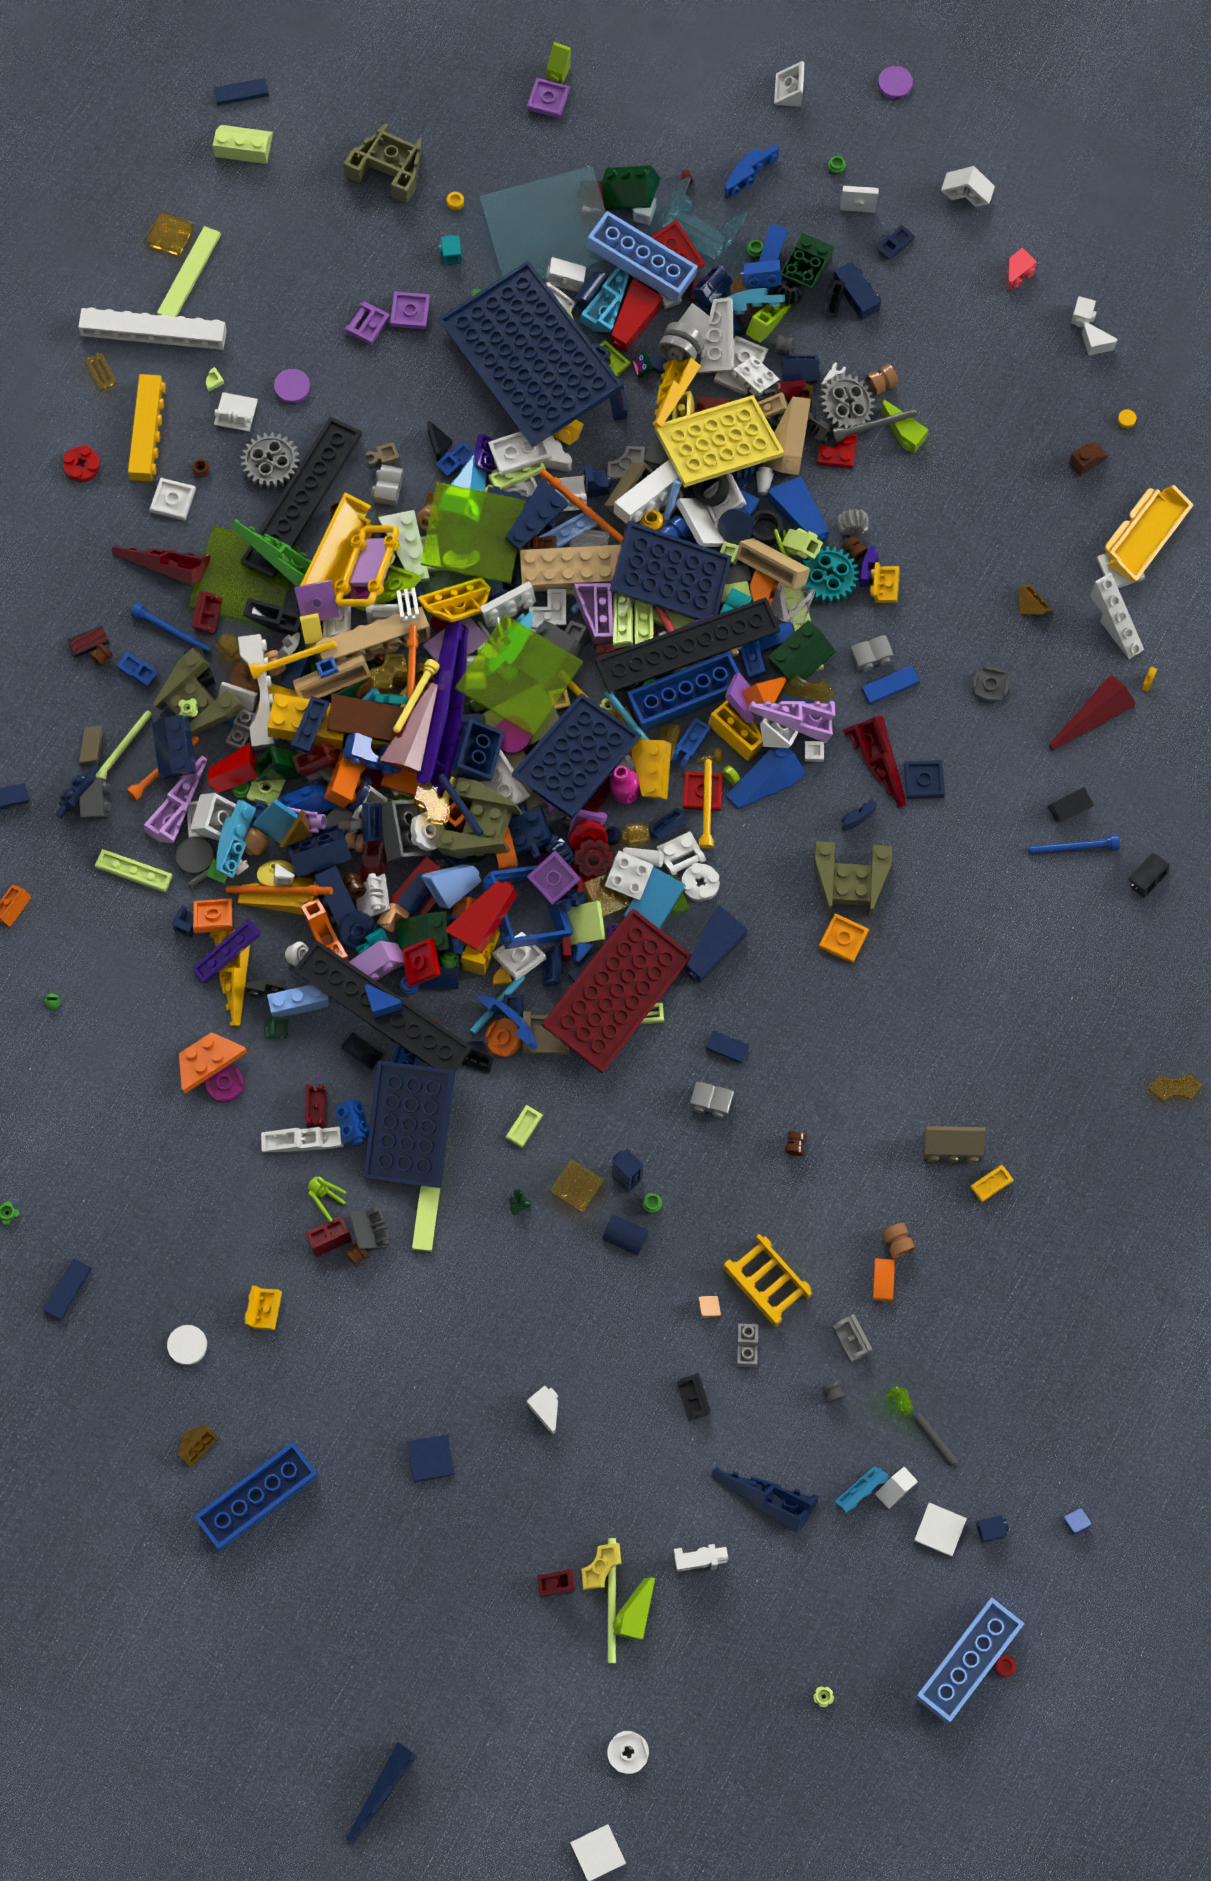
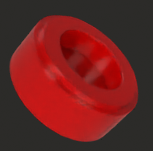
M1001 1656L995 1662V1671L1002 1677H1009L1015 1672L1016 1663L1010 1656Z

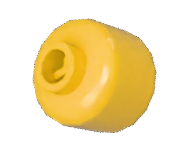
M653 509L642 516L639 520V525L658 531L663 526V516L659 511Z

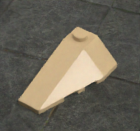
M792 397L774 432L784 451L783 457L764 462V467H769L782 473L799 475L811 399Z

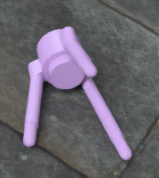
M288 807L295 813L301 812L300 809ZM305 811L306 815L309 816L307 820L309 827H311V833H318L319 829L326 828L327 819L324 814Z

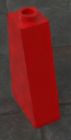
M632 280L611 334V344L617 350L627 352L663 307V297L637 280Z
M496 881L445 931L451 937L482 954L518 895L513 890L514 886L506 881L504 883Z

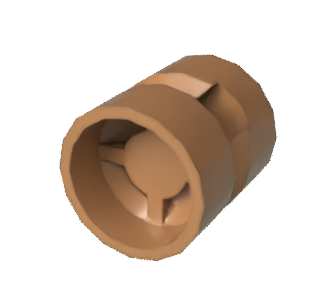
M890 364L879 368L878 372L873 371L865 375L867 386L869 385L868 389L870 392H873L874 396L899 384L898 376Z
M898 1223L881 1232L885 1243L890 1244L888 1250L893 1259L902 1257L916 1249L912 1238L907 1237L909 1232L905 1223Z

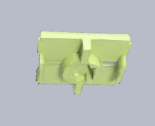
M258 778L253 779L246 798L256 804L260 803L267 807L275 799L278 800L286 780L259 781ZM264 786H270V789L268 791L263 790Z

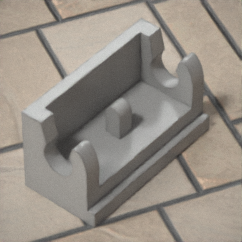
M854 1314L840 1320L833 1326L850 1362L871 1353L872 1348Z

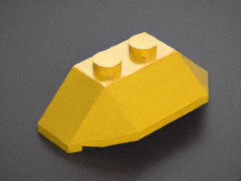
M480 577L419 596L417 600L428 612L440 620L455 622L480 614V607L487 603L491 587Z

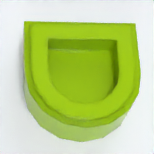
M729 765L723 769V776L735 786L740 781L738 773Z

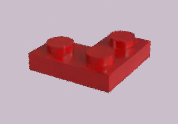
M857 433L848 435L843 441L837 442V447L819 445L817 465L853 469Z

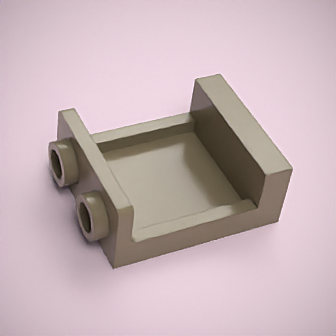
M523 1012V1019L532 1030L537 1043V1048L534 1050L523 1041V1054L569 1055L570 1048L541 1026L548 1015H531V1012Z

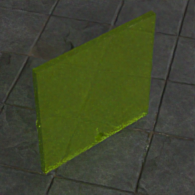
M437 482L421 565L511 583L517 550L505 538L525 507L526 500Z
M214 526L205 554H210V561L202 579L195 583L188 607L196 608L199 590L218 594V597L223 598L219 615L258 624L243 616L248 598L283 607L288 590L291 588V581L280 571L277 572L274 579H271L241 565L240 560L250 544L236 531ZM294 545L292 549L300 554L301 546Z
M504 615L484 646L478 650L477 656L455 689L535 736L557 701H560L561 695L583 664V661L509 616Z

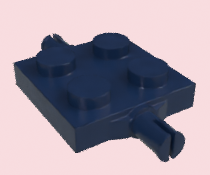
M93 764L86 774L77 775L72 780L71 788L69 790L66 789L60 796L61 801L58 805L61 808L56 813V816L62 819L67 811L77 804L82 794L96 779L95 775L101 769L98 765Z
M521 802L518 806L522 811V815L510 819L508 824L515 853L519 856L526 852H532L533 860H538V858H541L539 848L552 840L544 810L541 806H538L528 811L526 803Z

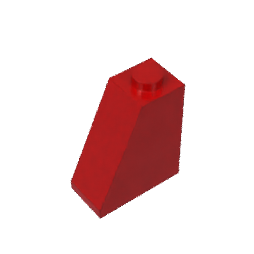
M250 743L208 769L207 783L210 788L215 790L216 794L258 778L254 767L258 757Z

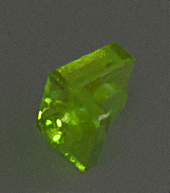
M900 1386L889 1389V1393L885 1396L886 1400L898 1397L896 1403L899 1411H903L904 1416L912 1414L913 1407L906 1387L901 1389Z

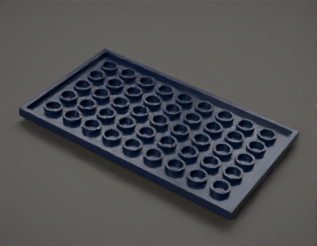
M526 261L438 318L442 327L532 448L624 389L621 381L529 261Z

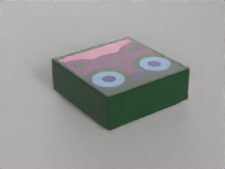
M648 352L641 353L632 361L637 377H643L653 369Z

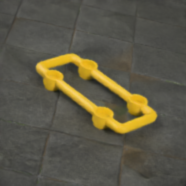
M368 525L361 528L358 535L352 537L351 546L353 551L344 576L335 582V590L337 592L335 602L338 606H371L375 602L376 597L383 593L384 586L382 580L392 552L396 551L400 546V542L397 539L399 535V528L397 526ZM391 533V535H387L384 538L383 544L386 550L376 578L368 582V590L370 592L368 599H343L351 591L349 581L359 553L367 547L366 534Z

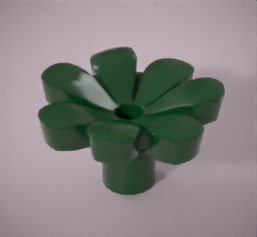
M520 1189L515 1190L514 1197L510 1196L509 1202L513 1203L510 1207L513 1215H518L523 1207H530V1200L523 1197V1191Z

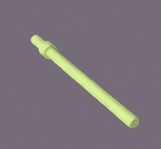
M608 1538V1544L616 1543V1538ZM616 1566L608 1573V1663H616V1635L613 1634V1621L616 1617Z

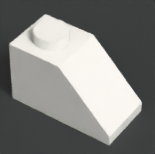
M544 1386L527 1400V1405L553 1435L556 1432L558 1400L556 1398H558V1395L552 1388L548 1389Z

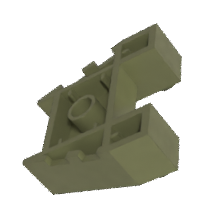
M385 123L376 131V134L371 138L365 139L361 146L355 147L343 163L344 177L360 183L370 167L394 177L391 183V197L407 204L416 188L422 156V138H419L414 145L389 134L388 124Z
M193 648L178 660L153 703L160 710L168 705L179 716L181 712L179 701H187L191 698L196 699L198 714L195 717H189L192 737L206 729L215 727L217 724L231 720L245 708L238 697L228 689L216 700L210 695L197 679L210 665Z
M459 777L455 790L465 805H471L470 812L484 833L481 836H477L466 820L462 833L442 829L436 845L437 849L444 856L459 859L473 855L477 857L484 856V854L509 853L510 849L503 841L512 813L522 815V811L516 803L480 782Z
M816 841L814 848V870L822 891L827 913H831L832 904L869 906L868 916H872L890 871L892 846L873 845L871 865L834 863L835 842Z

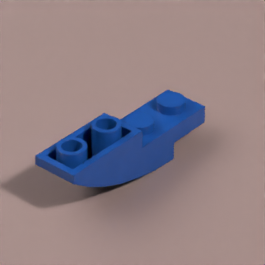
M773 144L762 152L755 148L748 153L732 171L725 187V198L728 199L731 196H736L740 190L751 186L755 181V173H759L769 163L773 164L778 159L779 147Z

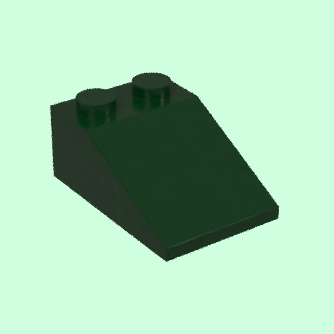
M442 911L395 921L396 941L401 951L428 938H434L437 955L444 954L445 952H454L453 937L445 931L452 924V915Z

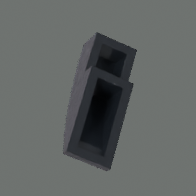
M248 598L243 612L244 617L285 635L290 634L292 636L297 632L299 633L301 615L284 611V608Z

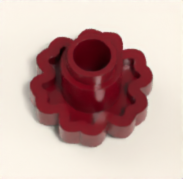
M589 838L581 842L580 849L575 851L574 860L579 865V871L587 877L592 874L595 877L606 874L607 867L613 864V853L608 851L609 845L601 839L594 842L593 839Z

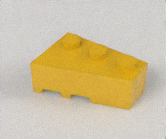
M728 700L711 713L707 725L711 726V729L744 759L749 761L761 751L763 745L762 735L754 721L747 723Z
M639 740L631 752L641 794L648 799L667 800L671 743L664 740Z

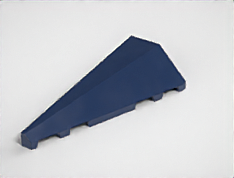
M715 1467L712 1472L713 1478L795 1533L805 1525L818 1500V1496L815 1494L809 1497L800 1494V1490L788 1491L781 1488L779 1484L754 1477L745 1479L738 1477L739 1473L733 1472L732 1475L719 1470V1467Z
M397 1742L346 1838L352 1844H354L392 1794L391 1791L417 1758L413 1752Z

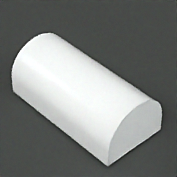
M623 848L624 853L653 864L654 867H662L664 854L661 851Z

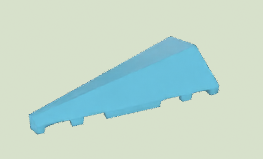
M617 267L602 285L599 293L582 312L579 322L595 332H611L629 274Z

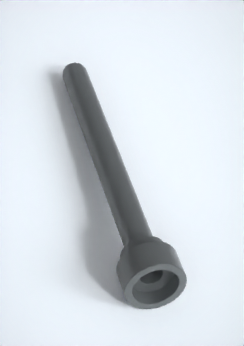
M913 409L846 429L836 427L832 429L833 437L836 443L841 442L848 435L915 417L918 415V411Z

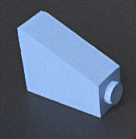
M465 864L426 873L421 876L439 907L448 909L482 882L477 868Z

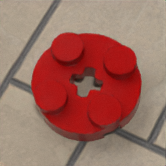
M87 445L72 448L64 454L63 468L68 478L78 480L79 482H87L96 477L97 471L100 468V461L94 450L90 449ZM85 461L84 467L77 466L78 462Z
M579 821L570 832L569 843L574 852L580 849L581 842L586 841L584 838L587 836L594 839V842L598 839L606 843L608 842L605 827L593 821Z

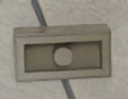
M102 726L84 728L79 764L98 765L103 736Z

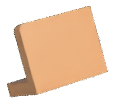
M391 903L390 909L381 913L377 924L388 932H394L395 921L408 918L410 912L397 903Z

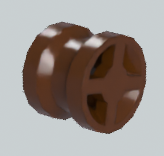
M99 643L96 646V650L91 651L89 656L97 665L102 667L105 661L112 657V654L104 645Z
M357 1242L351 1250L345 1251L347 1257L356 1267L360 1265L363 1259L367 1260L369 1258L364 1249L358 1248Z

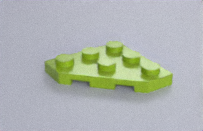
M390 565L383 583L384 591L376 597L373 604H383L398 598L397 591L399 590L401 593L404 592V589L412 591L411 588H415L421 578L416 573ZM353 607L361 611L366 610V607Z

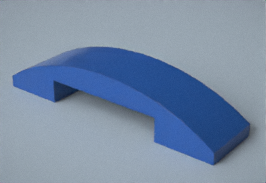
M484 995L477 997L496 1015L502 1010L520 1027L515 1034L532 1049L535 1050L537 1048L532 1030L517 1012L495 998Z

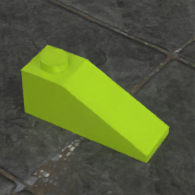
M769 303L752 317L746 335L761 343L770 335L791 308V304L788 306L785 303L780 304V306H769Z
M883 401L881 412L884 417L903 413L888 401ZM912 418L889 424L899 444L905 450L915 453L927 439L929 430Z
M644 1578L618 1612L617 1617L613 1621L614 1635L633 1640L643 1639L655 1578Z

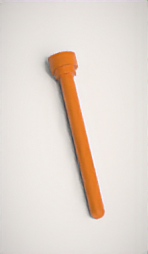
M198 736L192 737L193 746L199 742ZM158 767L139 784H132L126 789L127 793L135 801L142 796L143 790L159 777Z

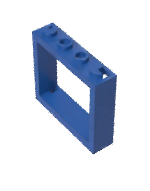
M539 865L489 872L483 879V887L487 891L496 881L503 883L504 881L528 879L527 876ZM546 899L556 932L514 937L506 913L498 926L500 940L504 944L505 949L559 942L563 937H570L573 934L567 912H565V909L558 912L556 903L552 905Z

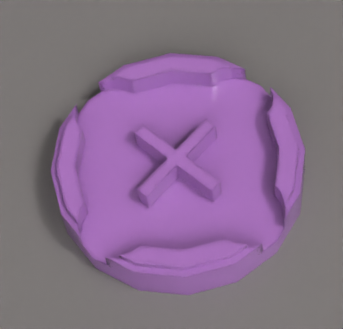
M900 66L887 67L879 75V90L885 97L890 99L900 97L901 99L907 96L912 89L913 78L911 74Z
M297 369L284 370L275 379V393L285 403H300L310 393L309 378L304 372Z

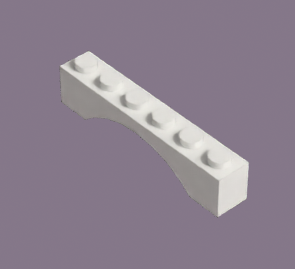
M261 634L238 637L240 656L248 665L253 663H260L262 665L269 662L268 657L265 658L264 651L267 650L266 639H262ZM267 671L257 678L260 688V703L255 720L250 726L251 744L254 750L267 749L270 746L276 747V741H279V738L268 737L267 727L274 698L273 694H269V687H272L270 675L267 676Z

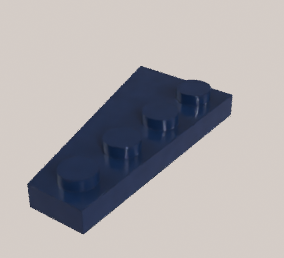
M542 478L508 532L505 540L519 552L558 516L569 503Z

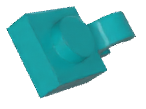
M379 928L365 937L366 943L359 945L355 949L359 955L378 941H390L385 931Z

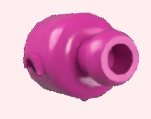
M626 766L616 767L609 780L611 795L620 804H631L640 796L641 790L638 776Z

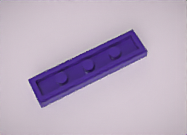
M247 919L192 969L202 983H207L261 935L260 931L251 919Z

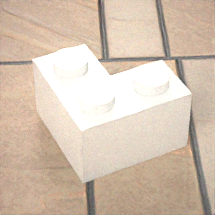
M972 166L948 172L941 191L951 200L965 197L975 207L990 203L995 186L977 168Z

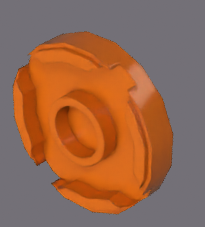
M508 1018L494 1021L486 1033L488 1048L493 1054L501 1057L515 1054L523 1041L515 1034L520 1027Z

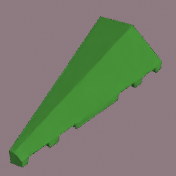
M235 519L231 528L296 587L300 586L312 560L306 558L305 553L301 552L299 554L291 549L289 545L267 534L262 536L254 532L255 528L251 526L247 528L239 520Z

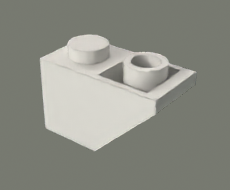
M552 435L545 439L552 459L543 461L545 468L566 472L571 471L572 458L562 450L560 441L558 439L555 440Z

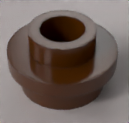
M198 459L192 465V472L197 477H205L210 472V465L207 461Z

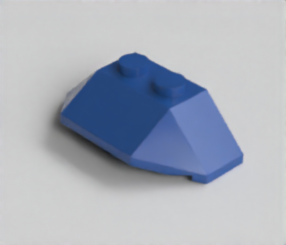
M314 781L286 792L278 800L286 807L318 812V814L338 807V805L324 799L328 785L319 781Z

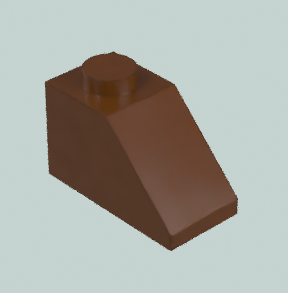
M1088 443L1071 454L1069 465L1079 476H1082L1108 458L1109 455L1098 443Z

